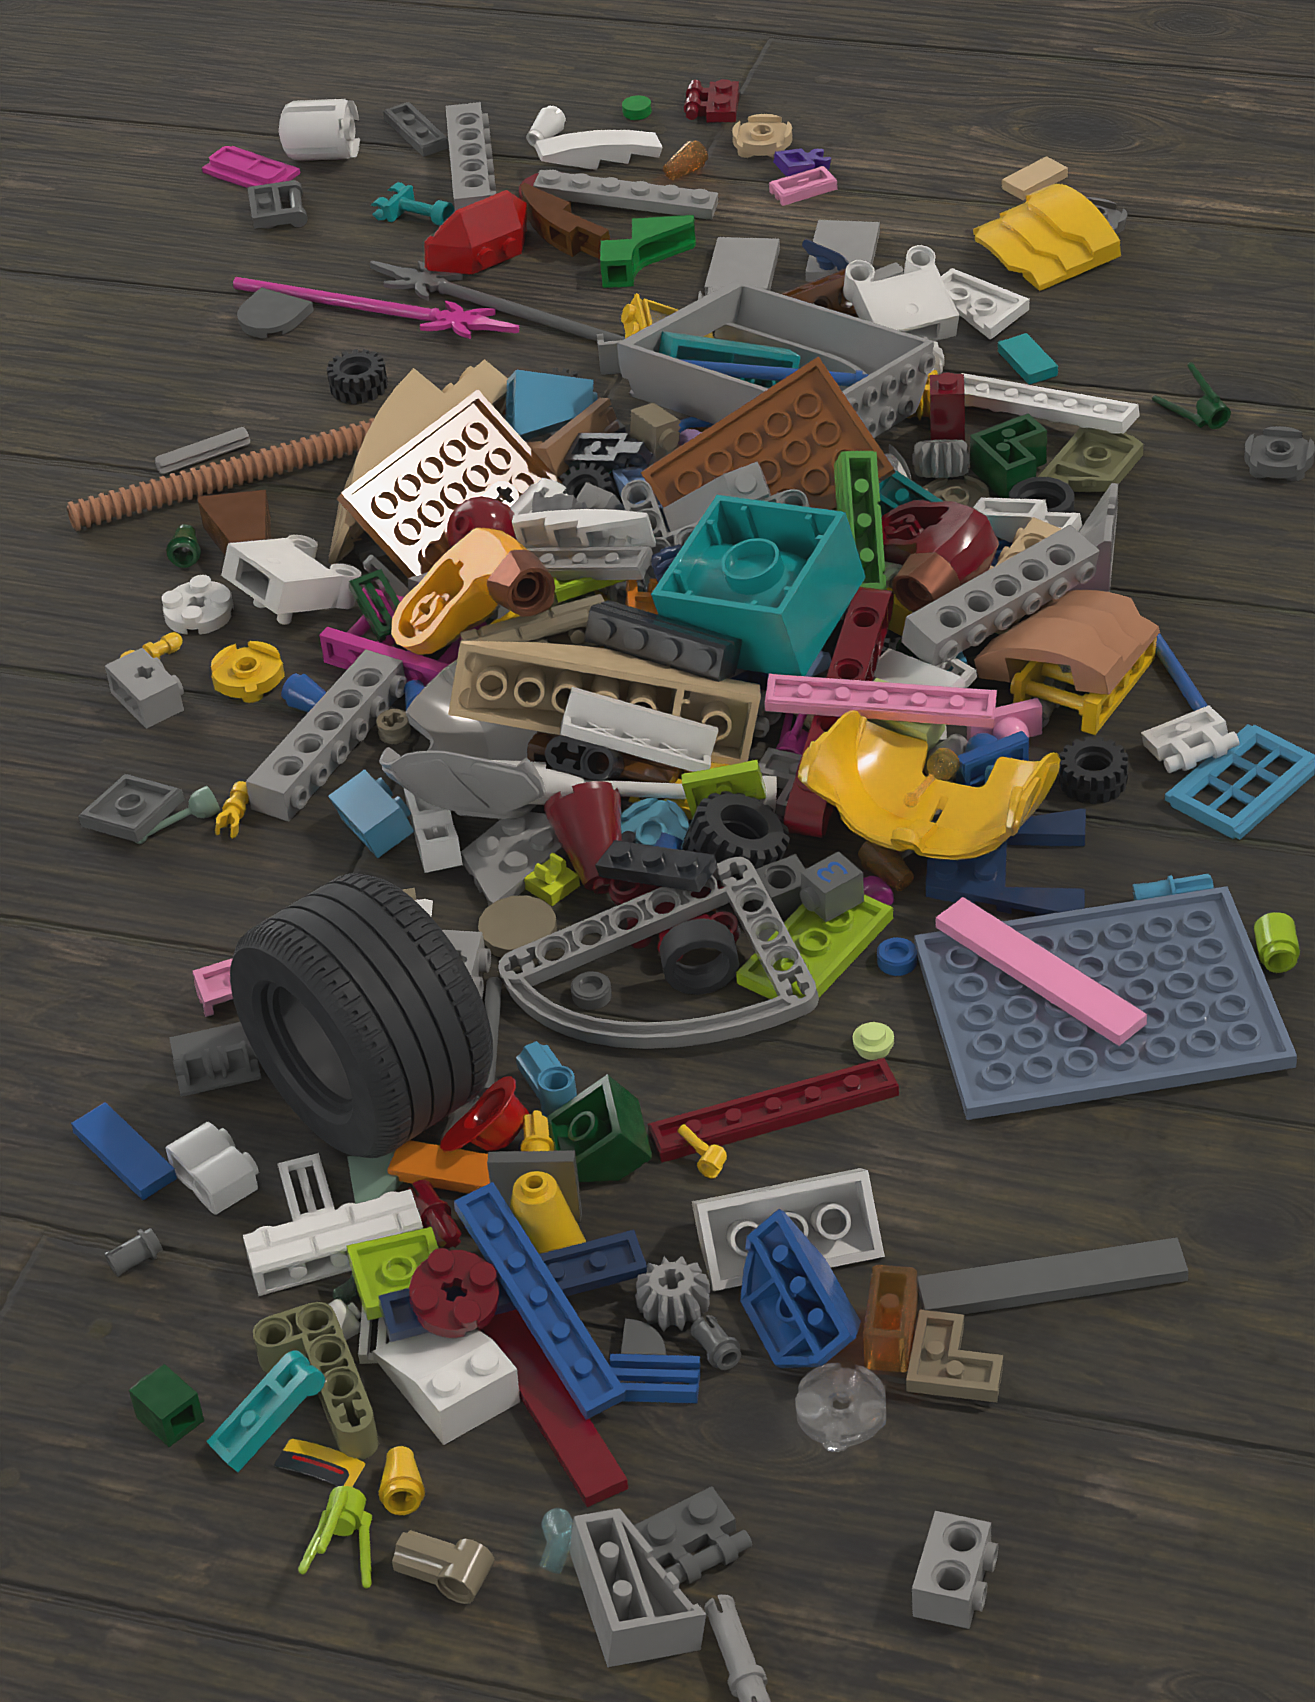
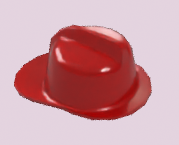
M506 1076L492 1084L478 1099L476 1104L449 1129L441 1140L440 1148L444 1152H452L469 1142L487 1151L499 1150L508 1146L523 1128L524 1116L529 1114L528 1110L514 1095L516 1080L511 1076Z

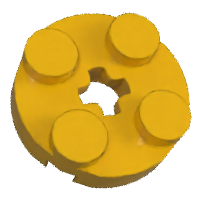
M259 641L248 642V647L237 649L236 644L228 646L221 650L211 662L212 681L215 690L226 696L242 698L247 703L261 700L263 694L275 688L285 675L283 662L280 659L278 650L270 644Z

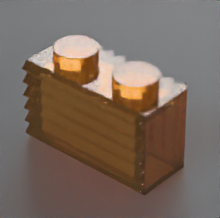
M887 1265L872 1267L863 1331L864 1366L870 1370L908 1371L918 1303L917 1270L913 1267Z

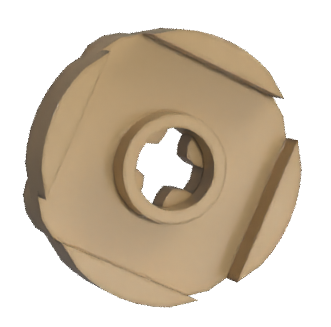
M752 115L748 117L747 123L741 125L739 121L734 125L732 129L733 144L738 150V155L748 158L754 155H768L774 158L775 151H784L792 143V125L787 122V125L782 123V118L777 115Z

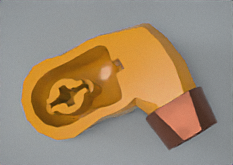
M475 528L448 550L433 565L421 582L398 604L392 618L391 634L396 644L418 655L432 654L461 637V632L468 631L485 622L495 613L499 605L522 617L534 616L548 610L554 602V579L538 557L527 550L515 538L500 530Z

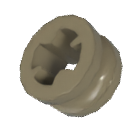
M390 709L382 712L377 717L378 735L384 743H402L411 736V727L405 711Z

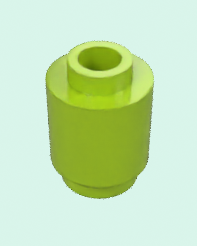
M1279 912L1268 913L1260 917L1254 925V933L1261 963L1269 971L1275 973L1291 970L1296 965L1300 955L1293 919L1289 915Z

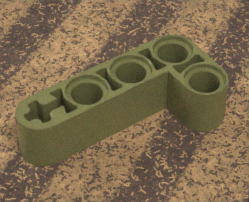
M313 1302L260 1320L253 1329V1339L262 1370L269 1373L288 1352L294 1350L301 1352L309 1360L310 1365L315 1366L325 1376L324 1387L318 1392L339 1451L359 1460L372 1456L379 1445L373 1410L333 1308L323 1302Z

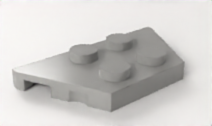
M529 812L523 817L514 820H499L461 851L463 864L468 873L474 876V883L479 892H483L488 906L497 900L518 896L525 890L524 877L534 871L537 863L542 865L548 861L552 852L561 858L567 855L546 814Z

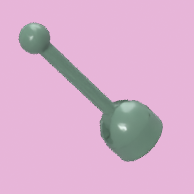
M206 785L196 790L190 796L188 808L162 820L137 844L144 843L148 836L191 814L197 818L204 819L219 813L220 807L210 788Z

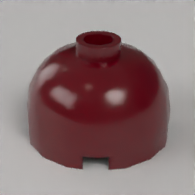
M472 497L465 500L452 511L447 522L446 536L450 548L475 528L500 530L517 540L512 526L515 513L507 504L490 497Z

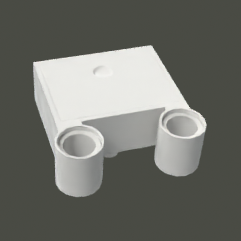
M923 245L911 247L906 255L904 274L874 281V267L869 262L855 260L847 265L843 294L848 301L853 303L860 319L921 338L927 337L931 341L956 336L959 313L935 265L936 257L931 248Z
M290 535L287 538L228 543L221 576L253 597V604L256 607H267L277 614V621L280 624L287 625L291 622L292 613L329 608H352L355 598L349 589V581L361 577V571L346 564H333L330 566V569L326 568L315 560L318 543L314 539L303 535Z

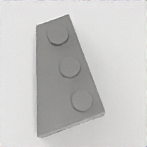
M620 1508L574 1516L570 1555L607 1667L701 1650L706 1613L698 1603L692 1605L679 1589L680 1581L671 1571L666 1573L653 1557V1548Z

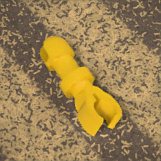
M171 632L162 636L160 641L154 644L148 642L142 648L152 658L157 657L160 660V656L166 653L171 654L180 649L183 640L178 633ZM130 650V651L124 652V653L121 655V657H124V656H126V655H128V654L134 652L135 650Z
M239 781L233 785L230 798L223 805V812L216 818V835H219L220 829L227 827L228 824H231L230 837L233 839L238 835L239 819L244 816L246 811L245 804L249 801L246 782Z

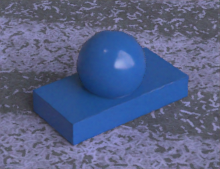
M1023 731L999 740L988 733L975 734L968 740L965 753L956 756V784L971 787L985 784L986 767L994 765L999 757L1029 761V738Z

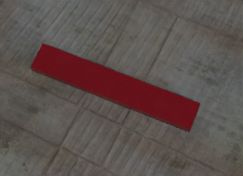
M880 1058L648 1123V1134L660 1162L663 1163L697 1153L696 1149L677 1132L683 1124L708 1146L713 1144L723 1146L899 1096V1085L885 1058Z
M518 1310L494 1315L488 1325L479 1331L493 1339L517 1368L519 1396L586 1507L627 1490L628 1481L590 1418L586 1420Z

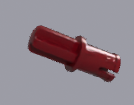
M428 1180L414 1182L413 1186L418 1191L419 1196L416 1195L412 1188L409 1187L408 1190L411 1189L423 1228L432 1227L436 1242L441 1248L449 1249L450 1247L456 1248L461 1243L459 1239L461 1231L451 1217L450 1206L447 1202L440 1200Z

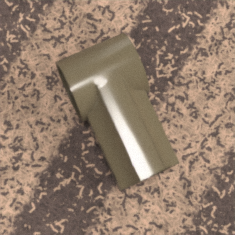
M410 1530L408 1533L403 1532L397 1541L392 1564L394 1571L435 1584L447 1598L458 1603L468 1604L474 1600L495 1559L488 1548L474 1540L460 1539L454 1545Z

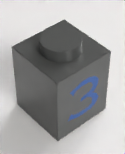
M839 851L801 872V901L809 911H814L825 922L864 902L863 872Z

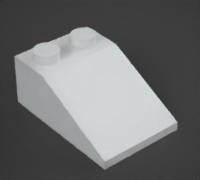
M477 1329L468 1331L466 1336L459 1338H445L428 1332L389 1342L372 1351L374 1359L443 1445L520 1403L517 1368L493 1339Z

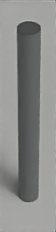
M490 977L486 981L484 1007L492 1032L493 1061L488 1081L483 1090L478 1094L479 1097L495 1083L502 981L498 977Z

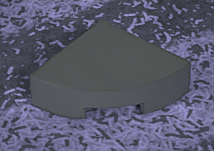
M625 1318L621 1354L666 1355L664 1341L653 1327L642 1321Z

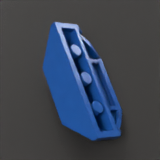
M778 1209L746 1237L745 1249L748 1251L743 1269L740 1301L775 1366L779 1368L821 1367L856 1338L861 1320L826 1259L787 1214Z

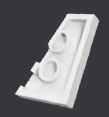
M952 268L941 276L959 315L990 340L1029 310L1028 298Z

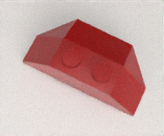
M505 190L456 210L439 227L434 236H430L424 241L425 268L428 271L474 274L522 254L527 232V203L508 190Z

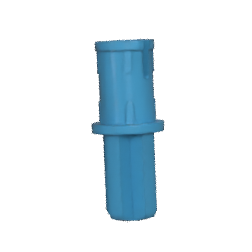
M1209 874L1173 879L1172 875L1167 876V880L1132 884L1134 901L1214 888L1213 880Z

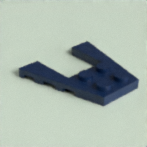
M1086 809L1031 816L1014 836H1010L994 851L977 858L949 860L928 857L926 897L955 903L964 897L973 904H975V901L997 905V911L1012 914L1014 908L1034 912L1035 916L1085 909V889L1005 886L1007 845L1085 846Z

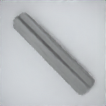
M239 427L156 456L155 464L157 470L161 475H165L248 446L250 444L249 434L244 427Z

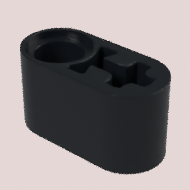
M557 736L551 739L546 746V760L551 767L557 770L593 780L607 781L616 780L624 770V759L614 749L567 736ZM566 749L583 754L581 761L563 757V750ZM605 753L609 759V766L604 773L600 774L596 769V761L600 755Z

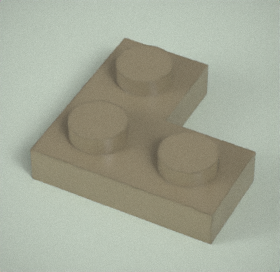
M919 1310L906 1378V1391L997 1402L1003 1371V1355L960 1350L964 1331V1315Z

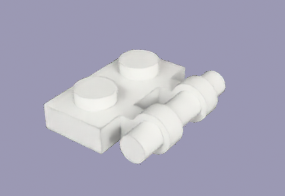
M1210 706L1141 732L1144 746L1159 761L1164 760L1165 768L1169 773L1181 768L1184 771L1196 767V762L1211 756L1216 759L1226 755L1228 749L1239 745L1237 734L1234 731L1228 733L1226 721Z

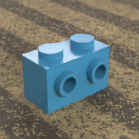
M365 769L328 796L344 823L377 858L414 832L407 819L411 812L399 796L392 799L393 793L384 780L380 777L375 781Z

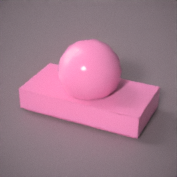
M1038 698L997 707L995 708L994 728L967 726V741L977 733H988L995 736L998 740L1023 731L1028 738L1041 735L1042 704Z

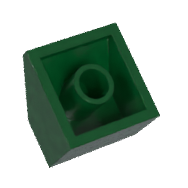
M608 1074L547 1116L549 1138L554 1143V1151H575L578 1182L619 1181L652 1159L638 1098Z

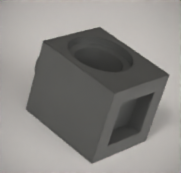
M796 854L755 869L781 918L793 914L803 904L800 898V891L802 890L801 872L805 868ZM752 900L757 910L763 906L762 901Z

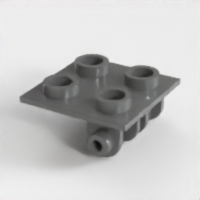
M241 1022L169 1037L181 1097L261 1079L257 1057L247 1039Z

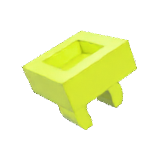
M553 852L550 854L548 861L542 865L537 863L534 871L524 877L525 889L551 906H554L580 886L578 874L567 868L566 861Z

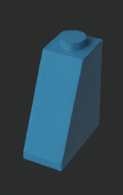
M515 370L507 379L506 421L524 441L560 430L597 400V393L593 392V380Z

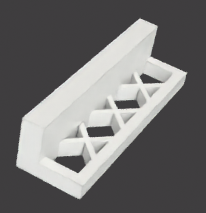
M575 687L571 688L560 735L692 772L710 769L711 754L718 734L717 727Z

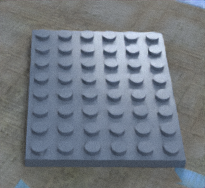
M1228 886L1002 921L1147 1014V1024L1120 1046L942 931L914 935L917 957L967 1120L1296 1068L1297 1054Z

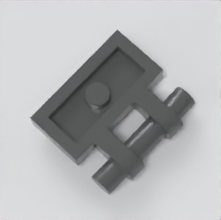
M712 1486L634 1525L653 1548V1557L663 1568L672 1563L673 1566L665 1569L666 1573L671 1571L680 1583L685 1582L687 1585L700 1579L701 1572L719 1563L725 1566L737 1560L738 1553L752 1547L751 1538L746 1530H742L729 1537L728 1534L736 1530V1519ZM706 1545H709V1546H710V1547H708V1548H706V1549H704V1550H702V1551H700V1552L694 1554L693 1556H692V1554H691L692 1552H694V1551H696V1550H698V1549H700V1548H702V1547H704V1546H706Z

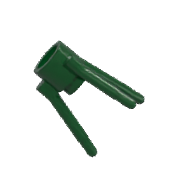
M1189 362L1187 367L1205 394L1196 404L1197 414L1157 395L1152 397L1153 402L1193 421L1199 428H1202L1205 424L1211 429L1221 428L1228 422L1231 415L1230 409L1211 389L1192 362Z

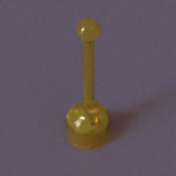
M939 748L929 757L926 764L929 775L914 792L907 793L903 798L904 804L907 807H915L919 802V796L935 779L947 781L959 771L960 761L952 750Z

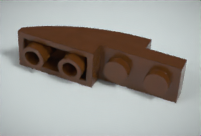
M525 182L520 185L522 199L527 203V219L543 239L571 257L582 251L600 259L601 241L610 240L608 229L572 214L570 202Z

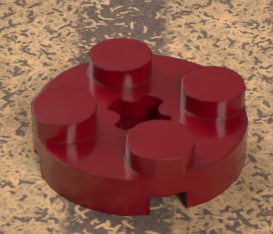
M445 1248L432 1251L428 1259L423 1261L414 1271L409 1286L410 1304L423 1328L441 1337L459 1338L466 1336L468 1331H472L477 1327L480 1330L488 1325L494 1317L499 1303V1286L496 1270L493 1265L468 1251L448 1250ZM459 1286L461 1291L467 1294L465 1297L457 1296L453 1302L447 1300V1292L444 1290L448 1287Z

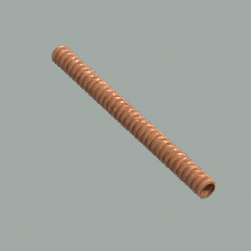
M374 418L369 419V423L360 421L358 426L354 423L349 424L347 429L345 426L339 427V431L331 429L329 434L320 432L318 437L313 434L307 440L305 437H302L300 442L291 440L289 445L280 443L278 448L273 445L267 451L265 448H262L260 453L251 451L249 456L240 454L238 459L233 456L230 457L228 462L222 459L220 464L217 465L215 462H211L209 467L201 465L199 470L190 468L188 473L182 470L179 473L180 475L177 476L175 473L169 474V478L161 476L159 481L150 479L148 484L139 482V486L135 487L132 484L126 490L124 487H121L119 492L110 490L108 495L99 493L97 498L88 496L87 501H84L82 498L78 499L76 504L70 501L68 502L67 512L73 529L75 528L76 531H80L82 526L91 528L92 523L98 526L101 525L103 520L109 523L111 518L116 517L119 520L125 514L127 517H130L132 512L135 511L137 514H141L143 509L152 511L153 506L159 509L162 508L164 503L170 506L172 501L175 500L180 503L183 501V498H187V500L193 499V495H197V497L203 496L204 492L212 494L215 489L218 492L223 491L225 486L231 489L233 484L243 485V481L252 483L254 478L263 480L265 475L270 478L273 477V473L283 474V470L292 472L294 467L302 469L304 464L310 467L313 466L315 461L317 464L323 463V459L327 461L333 460V456L342 458L344 453L349 456L355 450L359 453Z

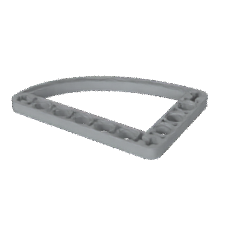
M733 857L717 863V869L704 885L712 889L711 893L705 898L697 899L692 897L691 893L693 891L661 887L506 953L500 959L498 965L502 981L513 1000L535 1020L569 1037L589 1043L621 1048H677L741 1037L806 1015L816 1008L819 1000L814 979L753 864L744 857ZM739 873L743 879L737 881L732 876ZM718 880L721 881V885H722L724 888L718 889V885H717V881H718ZM755 899L763 902V906L755 912H747L742 909L743 905L749 900ZM662 902L675 904L674 909L667 914H658L654 911L656 906ZM730 903L778 997L742 1009L701 1018L665 1022H623L595 1018L573 1012L551 1002L532 986ZM634 917L638 919L637 925L632 929L622 930L618 928V924L624 918ZM765 929H775L779 932L777 937L771 941H761L757 938L759 933ZM589 933L602 935L600 941L594 945H584L581 943L583 937ZM561 948L565 950L562 958L556 961L544 959L546 953L551 949ZM537 958L539 963L538 967H535L532 959ZM789 958L794 961V965L786 971H777L773 968L774 963L779 959ZM520 966L523 972L515 974L513 968ZM797 981V986L801 993L805 994L804 998L798 999L796 995H793L791 984Z

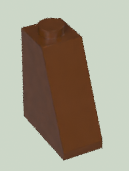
M266 490L198 496L203 528L224 555H226L228 543L271 539V516Z

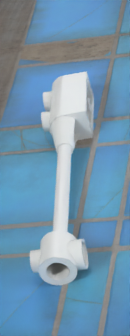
M492 760V761H497V762H502V763H507V764H512V765H518V764L521 762V761ZM531 762L542 777L546 794L529 804L545 805V802L555 793L561 791V795L564 797L573 793V785L592 781L612 783L613 789L618 788L620 796L686 799L683 786L678 783L584 780V777L546 769V762ZM762 776L766 787V799H761L760 802L764 805H769L774 809L773 812L775 813L776 776Z

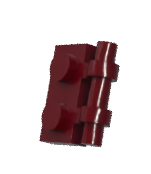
M721 79L716 82H710L709 88H703L699 80H692L686 89L687 99L684 103L686 117L689 120H694L697 116H706L707 122H736L740 93L739 81Z

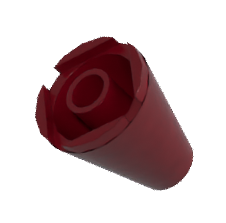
M592 781L572 786L573 793L562 797L561 791L552 795L546 801L544 811L585 889L594 891L595 894L609 893L611 879L599 877L595 865L614 840L622 841L621 796L618 788L614 790L612 783Z

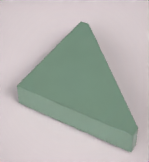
M396 1150L378 1158L347 1156L355 1204L377 1199L387 1192H394L402 1184L398 1176L390 1175L387 1171Z

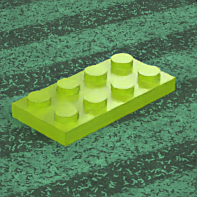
M864 895V902L828 922H825L814 911H809L803 904L784 922L815 981L819 998L893 919V907ZM776 930L767 941L775 939L779 932ZM754 953L736 972L737 984L769 999L778 997L756 953ZM782 958L774 963L773 968L777 971H786L794 965V961L789 958ZM797 981L792 983L793 995H796L798 999L804 998L805 994L801 993L797 986Z

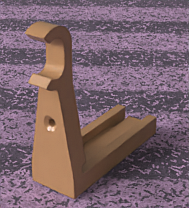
M600 397L545 442L526 443L558 478L569 469L564 459L578 433H614L620 426L615 421L617 418L613 407H609L611 405L610 399Z

